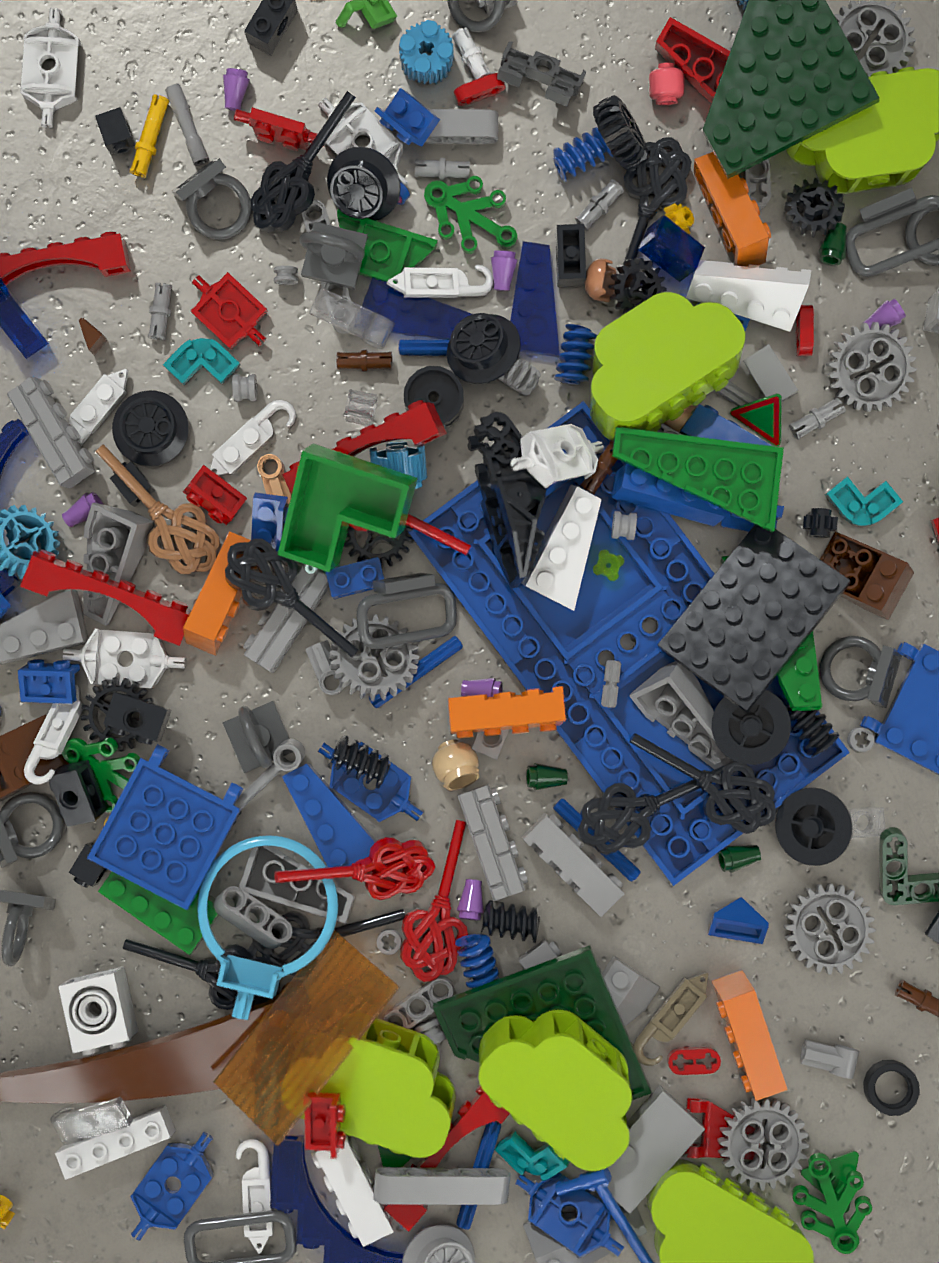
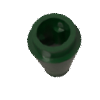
M836 222L835 230L829 228L819 249L820 260L823 263L839 265L845 259L847 229L845 224Z
M534 763L533 766H527L526 784L528 788L540 790L567 785V769Z
M758 845L726 846L718 852V860L723 872L729 871L733 873L761 861V852Z

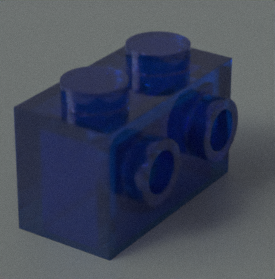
M663 215L647 228L638 250L677 281L681 282L697 269L705 247Z

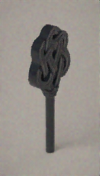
M347 91L304 155L296 157L288 165L282 161H276L267 166L262 175L261 186L254 192L251 198V209L254 212L253 222L258 229L265 232L274 230L286 231L294 224L296 216L306 211L313 203L315 196L314 186L308 182L312 172V161L356 97Z
M664 137L656 142H647L646 146L650 157L645 159L640 165L628 169L624 176V189L629 196L639 199L640 203L638 204L639 219L623 265H625V260L637 258L649 220L655 217L659 207L666 208L674 203L679 205L686 200L688 188L685 180L690 173L692 161L689 155L682 151L679 142L673 137ZM664 165L665 170L659 175L658 166ZM647 170H649L650 184L648 185L646 177ZM636 176L638 181V187H636L633 184V179ZM672 177L673 180H672L667 186H665V187L662 189V187H663V186L669 181V179ZM678 189L677 196L669 198ZM653 194L654 199L648 206L649 196Z
M253 539L248 543L241 542L230 546L227 553L228 565L225 569V579L231 587L241 592L242 600L249 609L256 611L266 610L274 602L289 609L293 608L351 658L355 656L359 649L300 600L298 592L292 586L293 581L297 577L298 565L296 561L278 555V551H275L270 543L263 539ZM243 554V557L236 558L237 555ZM268 563L270 564V566H271V568H272V570H273V572H274L275 575H272V572H271V569H270ZM282 564H284L285 566H287V568H288V573H287V574H286V572H285V570H284ZM257 566L260 573L251 570V567ZM276 588H281L284 593L277 591Z
M636 733L632 735L629 741L631 744L696 780V784L708 793L703 803V809L709 821L719 825L729 824L735 830L749 834L755 832L758 827L769 825L775 819L776 807L773 802L775 796L773 786L765 780L756 778L752 768L748 765L732 761L724 765L720 775L711 771H701ZM735 771H740L743 776L731 775ZM711 782L720 784L722 789L718 790ZM732 785L746 786L747 790L733 789ZM739 798L748 799L749 805L745 807ZM725 799H727V801H728L729 804L732 806V808L735 810V812H733V811L731 810V808L729 807V805L727 804V802L725 801ZM715 805L722 815H717L714 808ZM764 809L765 813L761 816V811Z
M721 766L711 772H715V774L720 775V772L724 766ZM693 779L657 796L648 795L636 798L631 787L624 783H614L605 790L601 798L591 799L583 805L580 812L582 820L578 827V837L584 844L595 847L599 853L604 855L615 853L622 847L632 849L641 847L650 838L651 826L647 818L654 815L660 809V806L698 790L700 787L696 784V780ZM614 794H622L624 797H612V796H613ZM646 807L640 813L633 812L635 808ZM608 808H624V810H607V809H608ZM617 820L610 828L605 826V821ZM627 822H631L622 834L618 833ZM588 827L593 831V835L588 833ZM640 827V836L631 838ZM609 840H610L611 842H613L612 844H609V845L605 844V843H607Z
M404 909L336 927L327 945L332 940L402 921L405 917ZM290 911L283 914L282 917L288 922H297L300 927L291 925V936H295L296 939L290 938L279 946L286 947L285 950L277 954L274 949L266 948L253 939L248 951L253 957H257V951H259L263 958L271 961L272 965L282 967L299 959L310 950L321 935L323 927L310 929L309 921L303 914ZM272 928L273 936L280 939L279 932ZM306 939H317L310 945L304 942ZM297 950L300 951V953L290 962L286 961ZM318 956L306 967L289 975L297 978L310 976L317 968Z
M130 939L124 941V950L194 971L199 978L210 984L208 995L211 1002L217 1008L224 1010L234 1008L238 990L217 985L219 975L216 972L220 973L221 968L218 959L196 961ZM238 944L228 945L224 948L225 953L223 955L226 957L227 955H233L272 965L271 961L263 957H253L246 948ZM279 982V985H278V989H277L276 996H277V995L279 994V992L281 991V989H280V982ZM254 994L252 1006L267 1002L273 998Z

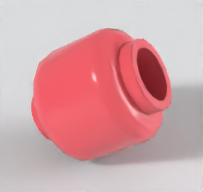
M674 63L658 64V69L651 71L649 74V96L656 101L657 105L677 104L678 99L684 95V72L681 69L674 68Z

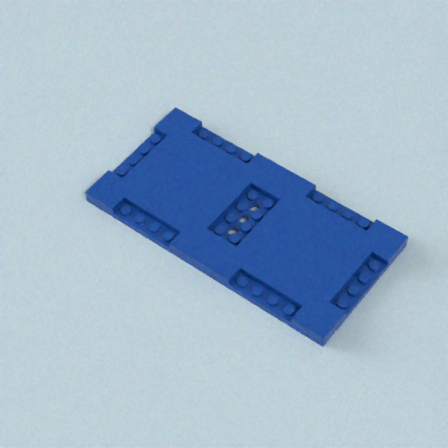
M584 401L548 427L572 424L582 428L587 440H590L591 443L602 442L600 446L603 445L604 450L610 443V440L593 423L590 409ZM596 453L595 455L599 459L602 453ZM618 459L611 469L613 471L612 474L605 477L594 495L602 500L573 611L522 583L516 588H510L493 549L480 504L483 500L478 481H475L423 520L471 545L467 555L414 528L408 534L414 539V542L443 578L526 691L540 689L544 693L553 692V687L563 686L566 721L562 725L557 726L556 731L601 791L604 793L614 783H624L633 789L636 798L648 795L657 796L693 780L691 777L631 744L629 741L634 733L701 771H713L714 769L688 749V744L677 736L671 737L666 733L668 731L666 727L656 720L652 722L645 717L629 696L660 668L675 661L658 648V643L714 576V572L670 514L612 498L616 472L625 464V462ZM584 476L553 482L546 488L544 504L536 524L538 530H542L546 534L570 486L574 485L583 489L580 484L584 481ZM614 511H620L624 515L637 513L634 541L621 536L618 539L611 538ZM653 618L657 622V630L654 633H646L643 630L642 622L644 619ZM625 634H630L635 638L636 643L631 650H626L620 645V639ZM605 650L613 654L614 660L621 662L619 683H617V687H619L617 705L614 708L601 705L603 685L606 684V681H604L605 666L599 663L598 655L601 651ZM694 675L698 679L713 711H715L718 703L724 696ZM776 676L766 690L775 694L786 706L789 703L778 682L779 678ZM794 720L791 721V732L784 749L768 762L748 766L752 768L756 778L765 780L773 786L775 792L773 802L777 808L790 794L803 789L850 753L839 737L825 751L812 757L816 749L806 750L805 747L810 740H799L803 730H792L797 723ZM735 771L731 776L743 775L740 771ZM712 783L718 790L722 789L720 784ZM732 785L733 789L747 790L746 786ZM701 788L660 806V809L654 815L647 818L651 826L650 838L643 847L673 886L743 834L729 824L719 825L708 820L703 809V803L708 793ZM614 794L612 797L624 796L622 794ZM739 798L745 807L749 805L748 799ZM725 799V801L727 802V804L729 805V807L731 808V810H732L733 812H735V810H734V809L732 808V806L729 804V802L727 801V799ZM715 805L714 808L717 815H722ZM646 807L635 808L633 812L640 813ZM615 808L616 810H624V808ZM764 809L761 811V816L765 813ZM639 827V829L634 833V835H635L636 837H639V836H640V832H641L640 827Z

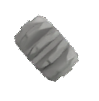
M518 357L513 367L498 380L523 395H529L537 386L541 374L535 367Z

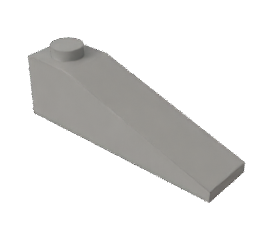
M92 503L84 528V538H87V554H84V563L87 564V571L93 573L94 570H99L110 576L109 579L120 582V580L130 582L147 547L148 534L153 529L154 521L133 511ZM83 590V615L108 625L120 601L100 593Z
M677 661L660 668L629 695L645 717L652 722L656 720L668 729L666 733L671 737L677 736L688 744V749L714 770L733 761L718 748L712 734L714 711L698 679Z
M614 956L602 973L624 1026L646 1010L660 986Z
M622 1206L620 1207L638 1238L648 1233L637 1207L631 1213H628ZM575 1210V1212L561 1213L564 1220L573 1221L577 1218L578 1212ZM610 1214L609 1234H611V1238L622 1246L628 1244V1241ZM527 1222L523 1224L537 1263H594L612 1253L607 1248L600 1247L578 1258L575 1253L533 1223Z

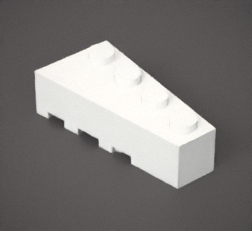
M698 260L686 298L700 303H719L730 309L734 314L790 332L809 287L811 270L801 269L800 272L789 271L788 268L784 267L767 269L759 268L760 265L749 264L746 267L734 266V263Z
M570 486L544 536L531 572H527V577L521 582L523 585L574 611L602 499L577 486Z
M346 1136L345 1147L339 1150L337 1159H331L330 1151L314 1150L312 1153L313 1161L318 1169L323 1168L326 1174L324 1181L328 1190L336 1193L338 1197L336 1199L337 1207L341 1215L346 1214L350 1220L348 1227L353 1238H359L364 1247L393 1233L392 1218L384 1210V1204L373 1200L374 1186L371 1187L370 1185L373 1183V1179L366 1162L361 1164L359 1162L361 1156L354 1136L350 1138Z

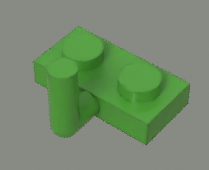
M353 0L345 4L336 19V25L344 28L353 12L361 10L371 28L376 29L393 23L397 18V14L388 0Z

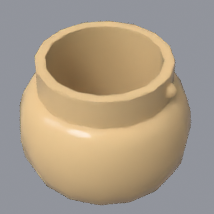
M456 739L439 745L438 751L432 759V767L437 779L444 783V788L447 790H458L478 780L479 760L471 745L459 742Z

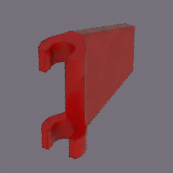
M687 1098V1110H690L692 1113H703L702 1125L705 1130L701 1133V1144L693 1143L684 1154L687 1155V1158H726L718 1153V1150L725 1147L717 1141V1139L725 1137L719 1129L720 1127L728 1128L729 1124L725 1121V1117L733 1119L735 1116L706 1099ZM747 1125L745 1134L753 1133L755 1128ZM753 1151L748 1152L743 1159L753 1160L755 1153Z

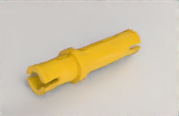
M157 94L152 95V101L140 140L136 142L134 147L136 153L129 170L135 176L140 177L141 174L142 178L147 177L151 158L156 154L157 149H155V145L169 104V100L164 96L159 95L158 99Z

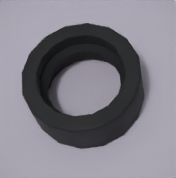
M882 1060L873 1064L866 1072L863 1081L864 1094L868 1102L880 1113L888 1116H901L909 1112L916 1105L920 1095L919 1082L915 1073L903 1063L895 1060ZM889 1071L900 1073L907 1082L908 1090L906 1096L896 1104L882 1102L875 1091L877 1079L883 1073Z

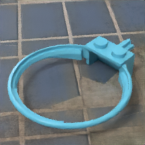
M257 836L231 846L213 862L199 891L198 920L201 934L209 950L221 964L217 985L238 990L232 1017L237 1019H249L254 994L273 998L276 996L279 981L282 977L294 973L312 962L329 942L336 925L338 915L336 886L333 878L322 879L328 903L326 922L316 943L303 956L282 967L233 955H227V957L223 955L225 950L216 940L209 924L207 900L215 876L228 860L250 848L278 846L301 855L314 868H327L323 861L308 847L285 837Z

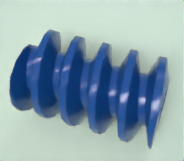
M594 127L591 130V135L588 132L582 134V140L575 137L572 140V145L568 142L564 143L563 151L559 147L554 148L553 161L561 179L567 182V172L576 177V167H579L582 172H586V162L595 167L596 157L601 162H605V152L612 158L613 155L606 146L598 128Z
M566 324L565 327L569 331L563 334V339L567 342L561 344V349L564 352L558 356L559 360L563 363H559L556 366V370L560 374H556L554 379L565 384L579 385L582 381H589V377L583 375L582 372L589 371L592 368L585 364V361L593 360L594 358L587 353V350L594 349L595 345L590 343L589 340L596 339L597 334L580 325Z
M484 934L466 935L455 941L456 946H464V948L458 951V956L467 957L460 964L462 967H470L463 972L464 977H472L466 981V986L469 988H476L500 979L498 977V968L495 966L496 959L492 956L493 948L490 946V937Z

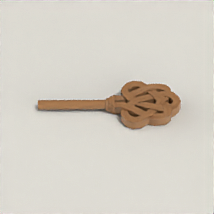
M104 444L101 445L95 452L148 508L151 520L156 525L148 534L147 546L149 552L157 558L167 559L171 568L178 574L205 572L212 569L216 560V550L219 547L220 538L214 529L206 525L205 514L202 509L192 503L180 504L177 508L171 510L164 503L156 501ZM185 512L192 513L195 519L187 517L183 514ZM163 516L166 519L171 520V525L166 524V521L163 518ZM181 525L194 529L195 533L181 528ZM170 535L173 537L177 551L174 550ZM158 537H160L163 549L157 544ZM184 539L193 543L192 549L188 550ZM202 556H206L204 563H200ZM179 559H182L183 563H184L186 566H184L182 563H180Z

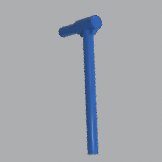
M608 1167L598 1171H588L580 1174L578 1178L555 1185L558 1196L582 1188L590 1191L596 1190L641 1263H654L608 1189L609 1182L611 1181Z

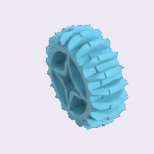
M13 505L8 508V511L6 509L0 511V571L7 568L8 576H13L17 572L19 579H23L33 551L38 552L39 550L36 538L40 540L41 550L49 551L55 554L56 557L59 554V551L56 549L60 546V541L54 539L58 536L59 531L51 530L54 521L47 523L44 520L46 513L38 516L36 514V507L28 512L26 505H21L19 509ZM4 529L7 532L6 536L9 540L8 546L5 545L3 538ZM30 538L27 542L15 545L18 541H25L26 539Z

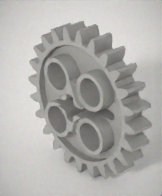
M850 0L848 8L842 6L839 10L840 15H834L847 40H852L857 44V48H852L856 56H858L880 21L884 22V25L863 58L859 60L868 77L879 71H886L887 74L897 73L898 70L902 69V66L906 67L910 61L908 57H911L914 49L910 46H913L916 39L909 36L913 34L915 28L907 27L911 20L910 17L904 19L901 17L905 10L904 8L897 12L894 10L895 1L888 6L886 5V0H881L880 3L876 2V0H869V2L859 0L858 5L854 0ZM861 18L869 19L872 25H864ZM884 33H891L894 36L895 40L887 39L884 36ZM869 55H877L880 62H873Z
M872 322L871 328H869L867 323H861V331L855 326L850 327L852 335L842 333L841 336L844 342H834L838 351L829 352V355L835 359L834 362L826 363V366L833 368V372L827 374V377L835 378L836 380L830 385V388H840L836 397L841 398L846 395L844 404L850 405L854 401L853 406L857 410L863 405L864 411L870 412L873 405L876 411H881L882 403L886 407H892V398L896 401H901L899 392H909L905 383L914 382V379L908 376L909 372L917 370V368L911 367L909 364L916 360V357L908 356V352L913 349V346L903 345L907 337L897 338L899 334L898 329H893L889 333L888 324H883L881 329H879L878 322ZM877 341H880L883 345V351L879 356H876L873 352V346ZM855 353L858 356L859 362L855 368H851L848 360ZM889 355H893L891 360L874 366L872 368L873 372L864 371L854 379H850L851 374L869 368L870 362L878 363ZM888 366H892L894 369V376L890 380H887L884 376L885 369ZM864 378H867L870 387L868 391L863 393L860 390V383Z
M376 614L373 617V621L368 620L369 633L373 638L407 633V628L398 630L399 621H395L390 625L388 624L389 619L387 616L382 622H379ZM355 618L352 619V628L344 624L343 633H339L362 653L351 658L336 644L331 643L332 651H330L329 659L333 660L330 663V669L336 670L334 679L343 678L340 687L343 688L350 685L349 694L351 695L356 690L360 691V699H363L366 693L370 694L371 701H374L376 694H380L382 700H385L387 692L396 697L397 688L405 691L406 682L412 683L414 677L412 674L417 673L418 666L415 665L419 662V656L415 655L418 651L417 645L408 643L382 649H370L359 638L357 620ZM394 660L398 662L399 665L391 666L387 663V661ZM380 670H381L387 677H384V676L381 674ZM369 671L372 672L375 676L366 677L362 673Z
M832 883L827 884L826 890H824L822 885L817 884L815 893L810 888H806L808 897L804 898L798 894L797 898L800 904H790L791 908L795 910L794 914L785 915L792 920L791 924L784 925L785 929L791 931V934L785 936V939L787 941H794L789 950L792 952L799 950L795 958L798 961L806 958L804 966L810 968L815 963V971L820 973L823 966H825L826 973L829 975L832 974L833 967L840 974L843 973V965H846L851 970L854 969L852 960L855 959L862 963L863 961L859 954L861 952L869 954L870 951L865 947V944L874 943V940L868 937V933H874L876 929L869 927L868 923L873 922L875 919L872 916L865 915L871 908L869 906H860L864 900L863 897L859 896L853 899L855 895L854 890L850 889L844 894L845 887L843 885H839L835 891ZM838 902L841 906V912L839 915L831 917L829 908L833 903ZM818 906L822 908L827 922L835 925L832 931L843 947L841 951L838 950L833 936L824 932L827 929V925L817 911ZM815 916L817 919L816 927L807 930L804 925L806 918ZM848 927H852L854 929V937L850 941H844L842 937L843 931ZM824 940H828L830 943L829 952L820 954L818 951L819 944Z
M753 1097L749 1107L742 1101V1110L740 1112L735 1108L731 1109L735 1116L733 1119L729 1117L724 1118L729 1124L728 1128L720 1127L719 1129L725 1135V1137L717 1139L720 1145L725 1146L718 1150L722 1157H726L722 1164L725 1167H730L728 1172L732 1177L737 1175V1180L740 1184L747 1180V1185L751 1189L755 1186L756 1182L761 1190H764L766 1183L772 1189H775V1181L777 1180L786 1185L785 1176L788 1175L794 1179L795 1175L792 1169L802 1170L798 1160L807 1159V1156L801 1152V1149L809 1148V1145L802 1140L809 1135L805 1130H800L805 1125L801 1119L796 1120L799 1114L794 1110L789 1112L790 1106L786 1103L780 1106V1101L776 1098L772 1100L771 1104L767 1098H763L761 1104H759ZM763 1119H766V1122H765V1125H764V1128H763V1126H762V1121H763ZM755 1123L756 1128L754 1132L745 1134L747 1125ZM778 1124H783L781 1133L773 1135V1128ZM764 1137L768 1140L767 1143H764ZM753 1151L755 1153L753 1160L744 1162L745 1154ZM781 1152L780 1160L776 1163H771L773 1154ZM764 1159V1167L761 1168L760 1166L762 1164V1160Z

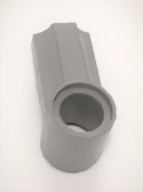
M328 640L306 648L305 650L321 690L329 695L341 693L345 688L340 687L343 678L339 679V686L335 690L330 691L325 686L326 678L334 675L336 671L330 669V663L333 660L329 659L332 649Z
M805 1039L801 1049L800 1063L828 1070L829 1073L836 1076L853 1079L859 1050L835 1044V1046Z

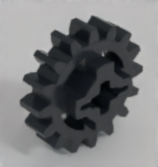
M814 178L812 184H809L804 179L802 187L795 184L793 186V193L788 192L787 202H785L784 209L787 212L786 221H792V229L800 227L801 235H804L806 231H811L812 237H815L816 231H820L823 236L826 235L828 227L831 230H835L836 222L842 221L845 203H842L843 193L836 194L838 186L834 185L829 188L827 180L819 184L818 178Z
M643 258L625 260V265H618L616 267L619 274H611L615 284L609 285L608 288L614 290L615 294L610 296V300L618 301L615 309H623L622 315L650 297L667 291L666 287L661 286V282L666 278L658 276L661 268H652L653 261H644Z

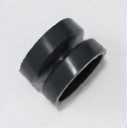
M426 366L417 370L409 377L404 388L405 409L408 411L407 407L419 400L433 403L444 428H450L459 420L464 407V390L459 378L452 371L441 366ZM434 395L435 398L439 396V399L436 402H431L429 397Z

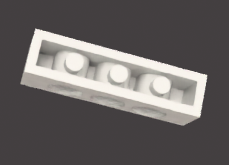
M163 1105L66 1144L55 1155L66 1180L166 1140L176 1130L166 1105Z

